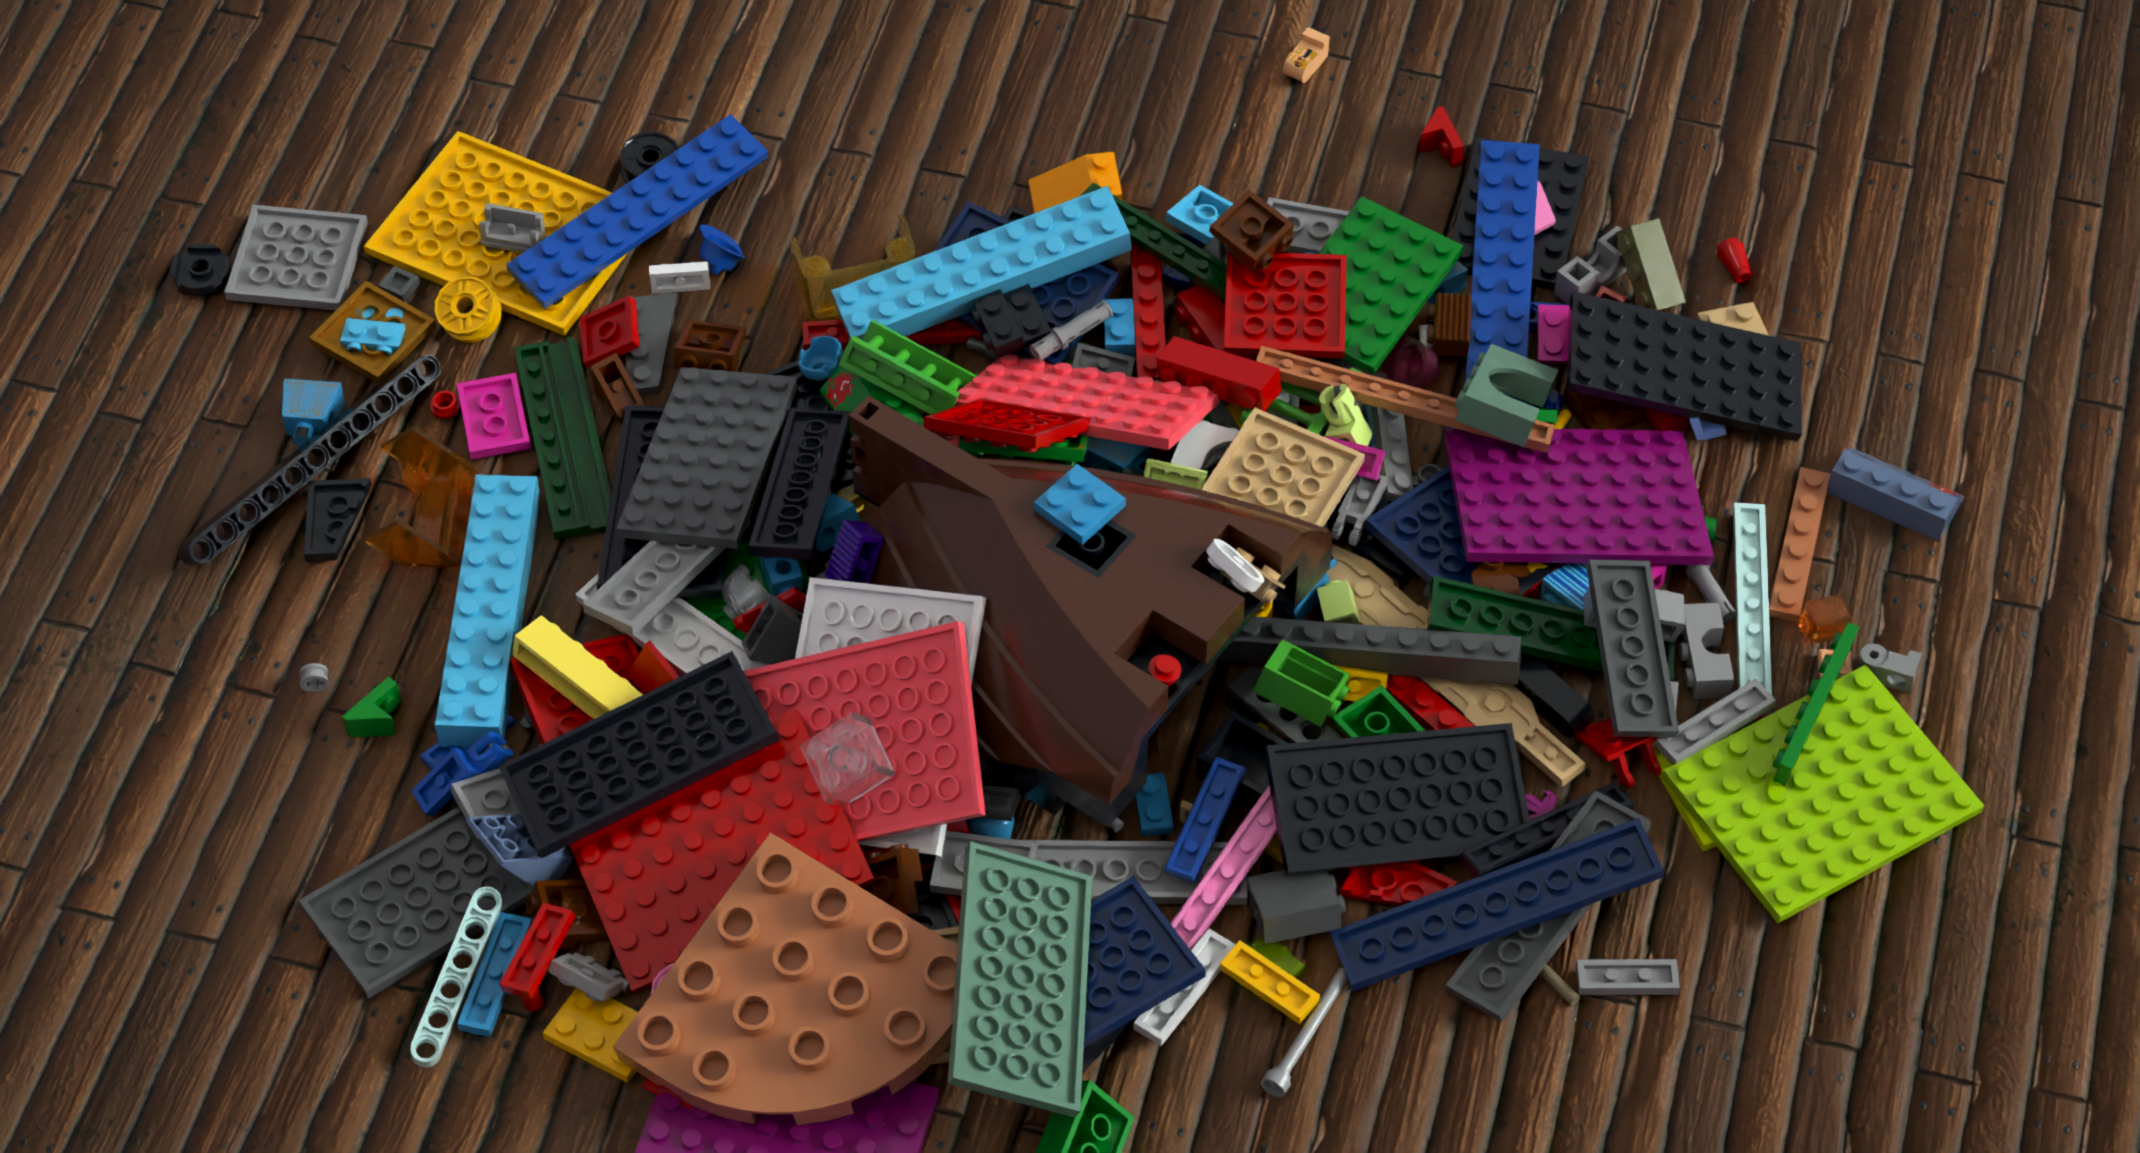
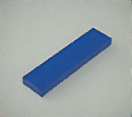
M1218 757L1214 758L1165 865V874L1195 885L1246 773L1245 767Z

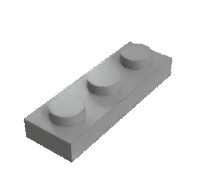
M1677 959L1577 960L1578 995L1679 994L1680 984Z

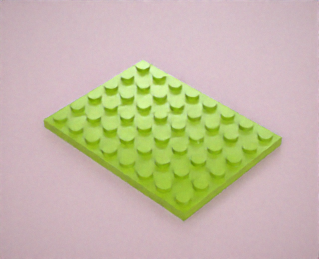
M1867 665L1835 681L1785 786L1773 781L1777 768L1772 765L1779 749L1786 751L1789 744L1784 743L1785 737L1791 725L1798 727L1800 720L1795 719L1802 702H1810L1812 697L1808 695L1712 744L1679 764H1674L1663 770L1661 776L1777 923L1980 814L1984 808V804Z

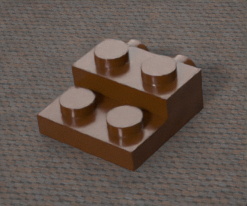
M1248 190L1210 225L1209 232L1232 249L1231 257L1254 273L1258 268L1262 270L1267 269L1274 259L1273 254L1278 249L1282 252L1288 249L1293 242L1294 223L1252 191Z
M688 320L675 346L674 369L687 367L735 372L739 364L740 350L746 339V327Z
M1567 383L1564 387L1562 402L1584 429L1624 430L1646 419L1647 412L1643 407L1567 390Z
M897 844L890 846L887 853L874 852L865 855L876 882L863 889L907 916L918 914L915 884L923 881L918 849H910L908 844Z
M584 879L535 882L531 893L526 897V911L528 914H534L535 917L544 902L572 910L576 917L558 950L575 949L578 942L610 940Z

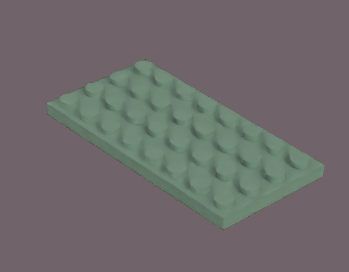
M972 841L965 847L948 1084L1074 1118L1080 1113L1092 876Z

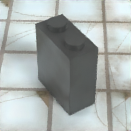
M1284 870L1247 877L1248 903L1265 944L1342 929L1341 915L1346 914V907L1343 896L1336 894L1337 887L1333 874L1318 872L1285 876Z

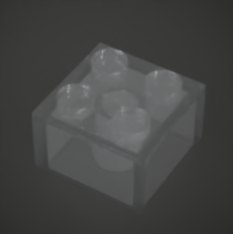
M853 712L799 745L824 802L836 806L841 804L842 807H845L895 775L870 718Z

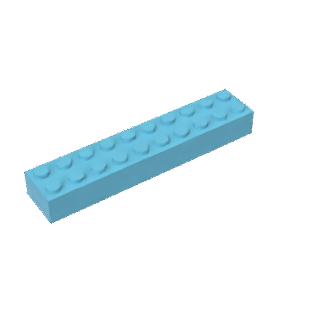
M1106 186L831 291L837 312L849 340L853 336L862 340L872 319L906 337L969 313L971 309H974L973 299L1001 289L1002 294L1027 284L1032 289L1132 251L1130 232L1109 187Z
M476 474L435 720V729L441 747H448V745L461 746V748L472 746L481 736L486 735L490 731L498 733L505 739L507 715L509 714L514 681L510 670V658L514 657L512 655L514 637L522 628L541 502L537 476Z

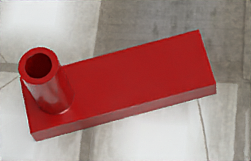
M543 902L499 983L503 992L520 996L525 1008L529 1011H537L544 1004V998L538 987L550 966L551 960L554 959L576 918L572 910Z

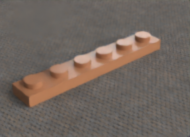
M1800 467L1769 605V617L1795 623L1799 621L1831 473Z

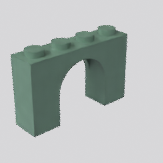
M1491 344L1486 354L1480 352L1476 364H1474L1463 389L1459 393L1454 406L1459 409L1456 421L1524 448L1540 409L1507 395L1543 408L1558 370Z

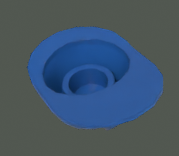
M700 225L703 239L699 249V256L703 261H708V268L711 273L717 275L721 270L730 272L742 258L746 259L738 244L731 237L712 226Z

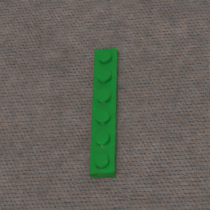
M1848 622L1843 634L1838 631L1836 632L1829 647L1834 652L1832 656L1825 655L1818 670L1823 675L1820 680L1817 678L1813 679L1807 695L1812 698L1809 703L1802 702L1795 719L1800 720L1798 727L1791 725L1784 740V743L1789 745L1786 751L1779 749L1772 766L1777 768L1773 781L1784 786L1786 785L1853 646L1860 627Z

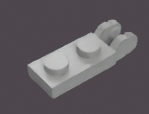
M1379 474L1378 481L1355 476L1338 510L1337 519L1331 532L1333 539H1339L1345 523L1348 522L1354 525L1349 535V544L1357 545L1364 529L1365 520L1373 515L1388 485L1389 477Z

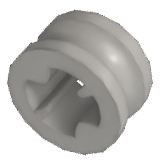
M311 663L304 665L300 669V686L303 690L307 692H320L328 687V669L325 665Z

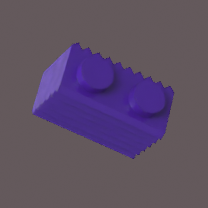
M844 520L841 522L843 526L839 528L838 538L835 539L837 543L833 545L835 549L832 550L833 555L830 556L829 566L826 567L827 572L824 575L827 579L869 584L885 537L879 534L867 522Z

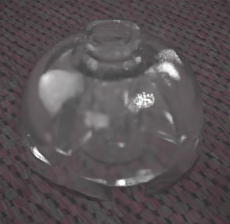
M743 564L737 566L725 578L721 587V596L726 604L722 610L732 621L737 616L766 602L770 597V594L762 584L749 575L750 571Z

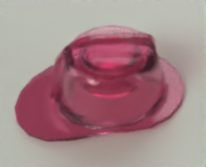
M1405 334L1401 336L1382 362V368L1387 377L1395 382L1413 387L1425 386L1434 377H1439L1442 374L1437 370L1438 358L1436 353L1419 340Z

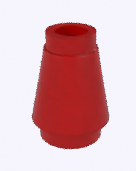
M1729 238L1722 241L1717 246V258L1737 283L1748 280L1752 273L1744 244L1739 242L1737 238Z

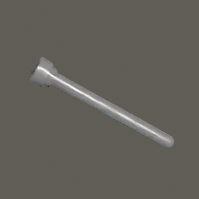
M1343 967L1337 970L1279 1066L1269 1069L1261 1080V1086L1268 1094L1281 1098L1291 1085L1290 1072L1348 980Z

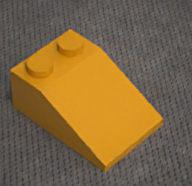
M1114 152L1086 154L1029 179L1028 184L1033 212L1037 213L1079 197L1092 183L1102 188L1108 186L1111 193L1122 200V190Z

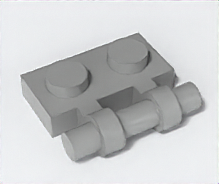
M577 952L573 955L567 953L551 960L548 969L550 974L558 977L559 982L567 986H575L586 992V996L595 1001L603 1002L619 995L620 991L626 994L630 990V982L623 978L621 972L616 969L608 970L599 965L597 959L589 955L584 957Z

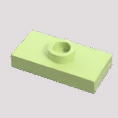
M1149 458L1146 460L1143 477L1201 490L1207 481L1208 471Z

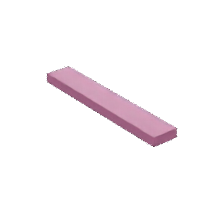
M1270 785L1170 923L1190 950L1194 948L1212 925L1277 833Z

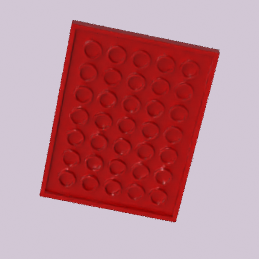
M794 710L771 721L780 741L570 844L634 995L652 987V983L658 973L669 964L676 962L770 832L861 888L876 882L798 710Z

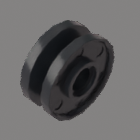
M655 131L641 132L630 137L621 149V174L625 183L627 184L678 150L679 147L675 140L666 134Z

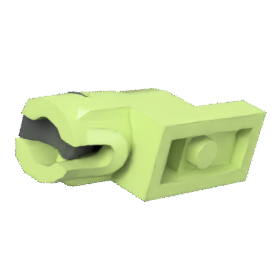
M1341 384L1326 387L1319 396L1321 410L1330 424L1325 436L1368 446L1372 438V431L1348 386Z

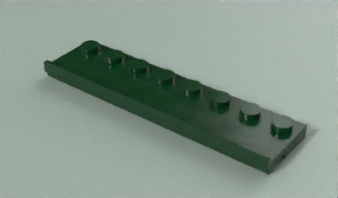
M573 336L567 337L565 342L550 344L549 341L514 347L554 538L560 539L606 530L611 491L576 339L573 340Z

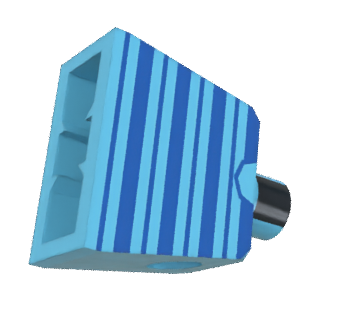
M1567 563L1542 579L1540 598L1546 602L1584 610V595L1589 587L1587 563Z

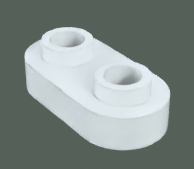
M1214 539L1206 549L1209 563L1216 569L1224 570L1231 576L1233 585L1242 592H1247L1248 590L1256 592L1264 582L1261 573L1226 542Z

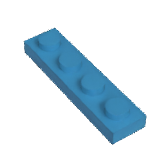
M500 912L457 1025L460 1031L491 1037L507 993L501 990L499 983L530 928L532 918Z

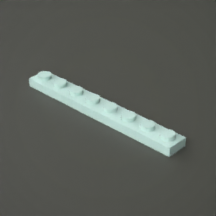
M1734 503L1733 538L1738 689L1757 679L1772 695L1765 504Z

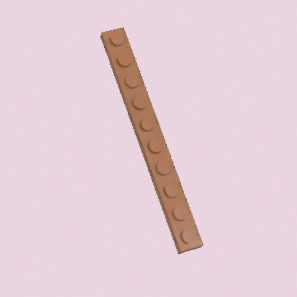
M1261 346L1257 356V362L1279 368L1280 381L1320 392L1331 385L1346 384L1357 402L1502 442H1508L1456 421L1459 409L1454 406L1457 398ZM1536 420L1525 447L1548 453L1555 425Z

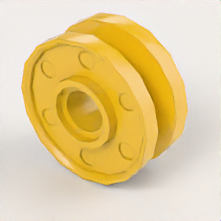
M461 276L449 281L439 291L435 300L434 312L439 324L453 339L463 343H476L488 338L496 330L501 320L502 307L497 295L482 279L473 276ZM473 306L472 310L468 313H463L467 307Z

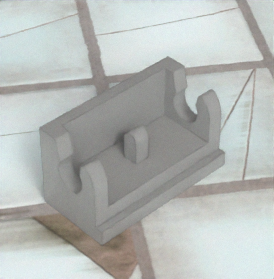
M489 203L484 208L485 221H480L481 246L524 253L542 241L546 236L543 213Z

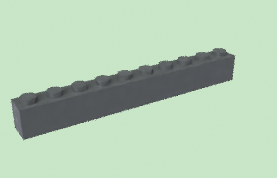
M1253 616L1216 659V661L1266 665L1283 639L1332 665L1387 672L1388 675L1518 685L1521 665V637Z

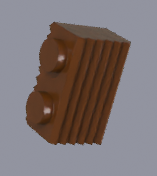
M1438 292L1436 293L1435 303H1429L1427 321H1433V326H1428L1426 344H1432L1431 354L1467 357L1470 343L1471 295H1453L1452 293L1447 294L1445 292L1442 294Z

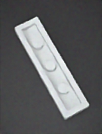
M1208 929L1191 950L1205 968L1206 976L1139 1015L1134 1022L1133 1029L1162 1046L1221 971L1219 969L1220 962L1236 944Z

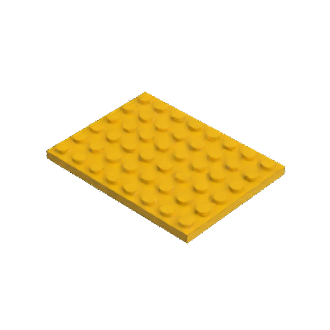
M460 131L456 132L364 245L365 254L442 286L461 276H473L482 279L497 295L503 311L563 336L567 334L627 255L625 254L544 309L507 271V263L522 253L481 246L480 221H485L484 208L486 204L543 213L546 238L612 194V192Z

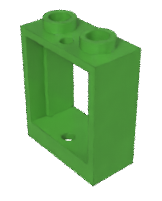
M1282 639L1264 666L1253 692L1321 727L1327 716L1330 718L1334 717L1340 704L1342 705L1350 690L1349 687L1345 686L1350 674Z

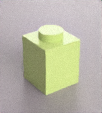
M1347 580L1330 581L1325 586L1317 588L1325 622L1360 624L1353 591Z

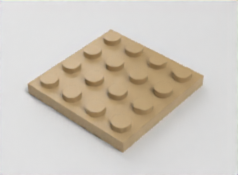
M1254 407L1201 490L1252 503L1324 527L1364 463L1365 454Z

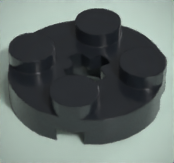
M195 244L187 248L188 252L181 256L178 253L171 263V274L179 293L203 296L208 294L218 295L224 291V285L228 282L232 269L227 254L222 253L219 247L212 244ZM200 267L206 268V271L204 272H195L199 271Z

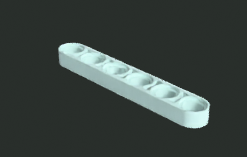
M481 887L473 894L411 1042L412 1060L420 1067H432L440 1060L501 912L502 899L500 893L493 887ZM484 896H490L494 898L496 905L491 910H482L477 905L478 900ZM472 925H479L483 928L484 934L481 938L473 940L466 936V929ZM460 954H466L471 957L472 964L468 968L459 969L453 964L454 958ZM450 983L460 988L458 996L451 999L441 994L442 987ZM433 1014H444L448 1018L447 1024L442 1028L432 1027L428 1021ZM422 1043H430L435 1047L436 1051L430 1058H422L418 1056L416 1049Z

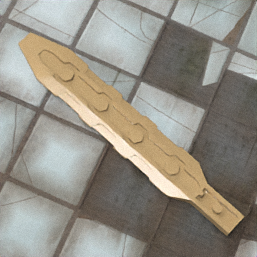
M1332 544L1331 554L1336 560L1337 565L1327 571L1329 582L1335 580L1348 581L1353 591L1359 620L1362 625L1427 629V609L1423 606H1418L1394 585V581L1370 560ZM1420 677V680L1434 692H1439L1460 710L1464 717L1474 726L1512 723L1516 748L1561 788L1584 771L1585 762L1540 724L1532 701L1513 684Z

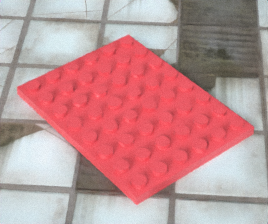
M956 621L744 671L770 722L794 710H798L858 842L986 815L964 623Z

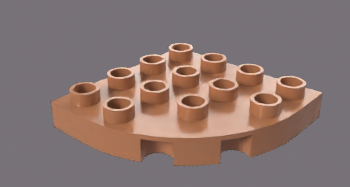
M770 832L613 1048L619 1061L655 1084L666 1087L680 1095L687 1103L720 1117L755 1124L757 1114H793L796 1125H803L854 1113L852 1101L874 1093L884 1086L888 1088L892 1095L900 1091L934 1063L951 1043L958 946Z

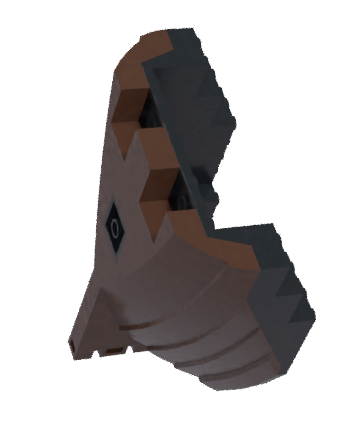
M869 395L849 414L850 431L855 434L850 439L852 463L857 465L852 470L854 493L879 507L865 522L869 523L870 526H873L872 528L885 537L869 584L976 595L987 598L971 685L982 785L1018 788L1020 795L1054 816L1068 802L1107 827L1113 823L1147 783L1148 738L1266 603V601L1262 603L1249 592H1242L1236 588L1230 579L1221 575L1220 570L1209 563L1206 549L1214 539L1226 542L1235 550L1238 547L1255 557L1252 563L1260 569L1266 565L1279 573L1281 576L1278 581L1286 587L1276 586L1274 589L1277 592L1275 599L1293 610L1297 608L1330 569L1332 537L1327 528L1266 509L1265 507L1208 491L1146 477L1087 467L1083 468L1126 498V506L1082 545L1034 510V501L1074 466L1040 461L972 456ZM830 559L815 573V575L812 578L826 571V567L829 566L828 562L830 561ZM1165 654L1176 658L1182 669L1180 678L1168 686L1149 675L1148 666L1153 657Z

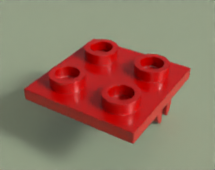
M1611 718L1600 723L1591 724L1586 729L1575 734L1577 741L1607 762L1612 761L1621 784L1626 785L1627 789L1634 787V779L1629 772L1624 752L1638 746L1649 773H1654L1655 777L1661 775L1662 769L1652 744L1659 737H1614Z

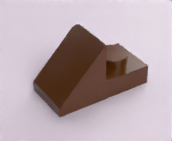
M617 353L589 367L595 394L597 397L600 395L604 396L616 420L624 417L626 406H645Z

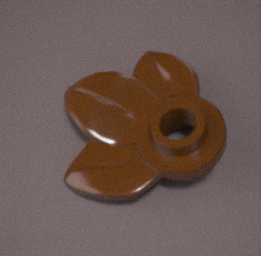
M1475 562L1476 569L1471 574V581L1473 585L1518 595V579L1530 575V570L1523 562Z

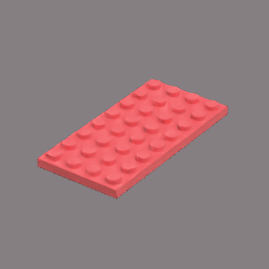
M1008 354L998 358L977 377L973 378V382L970 381L958 391L960 395L954 407L981 398L1091 417L1088 430L1079 433L1080 435L1170 450L1220 403L1217 393H1213L1212 390L1205 386L1188 387L1176 381L1160 382L1146 376L1130 377L1122 372H1101L1094 367L1072 368V365L1069 363H1057L1054 365L1044 360L1038 362L1035 358L1024 359L1018 358L1016 354Z

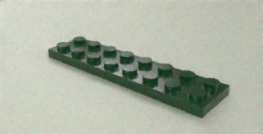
M1433 576L1430 583L1427 630L1520 636L1522 654L1603 672L1597 630L1594 627L1584 626V610ZM1664 641L1670 681H1674L1675 643Z

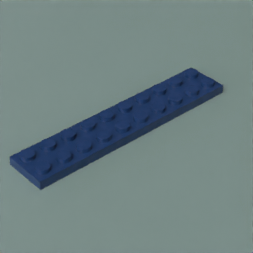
M1637 818L1343 926L1342 929L1330 931V936L1352 991H1356L1664 877V870L1640 819Z

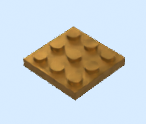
M365 281L309 337L311 346L379 384L436 327V322L434 318L372 283ZM392 308H399L403 311L404 316L403 318L398 316L386 318V312ZM374 309L375 313L371 318L365 319L362 317V313L365 310ZM352 318L405 324L406 330L401 347L397 351H393L392 356L386 352L366 348L365 344H362L363 352H359L357 349L346 351L347 346L340 344L346 319Z

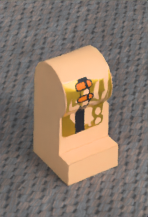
M1307 27L1302 34V40L1295 47L1294 51L1288 55L1283 66V74L1305 83L1328 57L1330 36Z

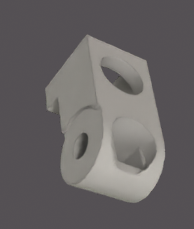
M1867 644L1860 651L1857 669L1867 665L1884 686L1910 694L1922 653L1910 650L1908 656L1892 651H1886L1879 644Z

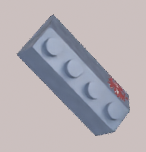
M1848 448L1843 451L1832 470L1827 488L1828 494L1939 542L1964 498L1961 494L1854 448Z

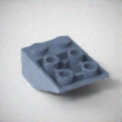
M521 814L468 817L466 819L467 824L498 863L533 887L536 881L561 880L574 859V854L567 846L541 859Z

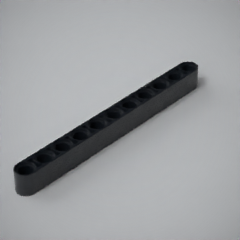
M422 355L404 363L183 540L178 549L180 559L188 565L205 564L213 560L432 383L441 371L438 359L432 355ZM420 363L426 368L425 376L419 371ZM398 380L404 385L403 394L397 389ZM376 398H379L382 402V410L380 412L375 407ZM354 416H357L360 420L359 429H356L353 425ZM332 433L335 434L338 439V445L336 448L330 442V437ZM310 451L316 458L314 466L308 461V453ZM287 469L290 470L293 474V481L291 484H289L285 479V472ZM264 488H267L270 492L269 502H266L262 497ZM241 506L245 507L248 512L245 521L239 516ZM218 525H221L225 531L222 540L216 535ZM195 543L201 547L202 553L199 559L193 554L192 548Z

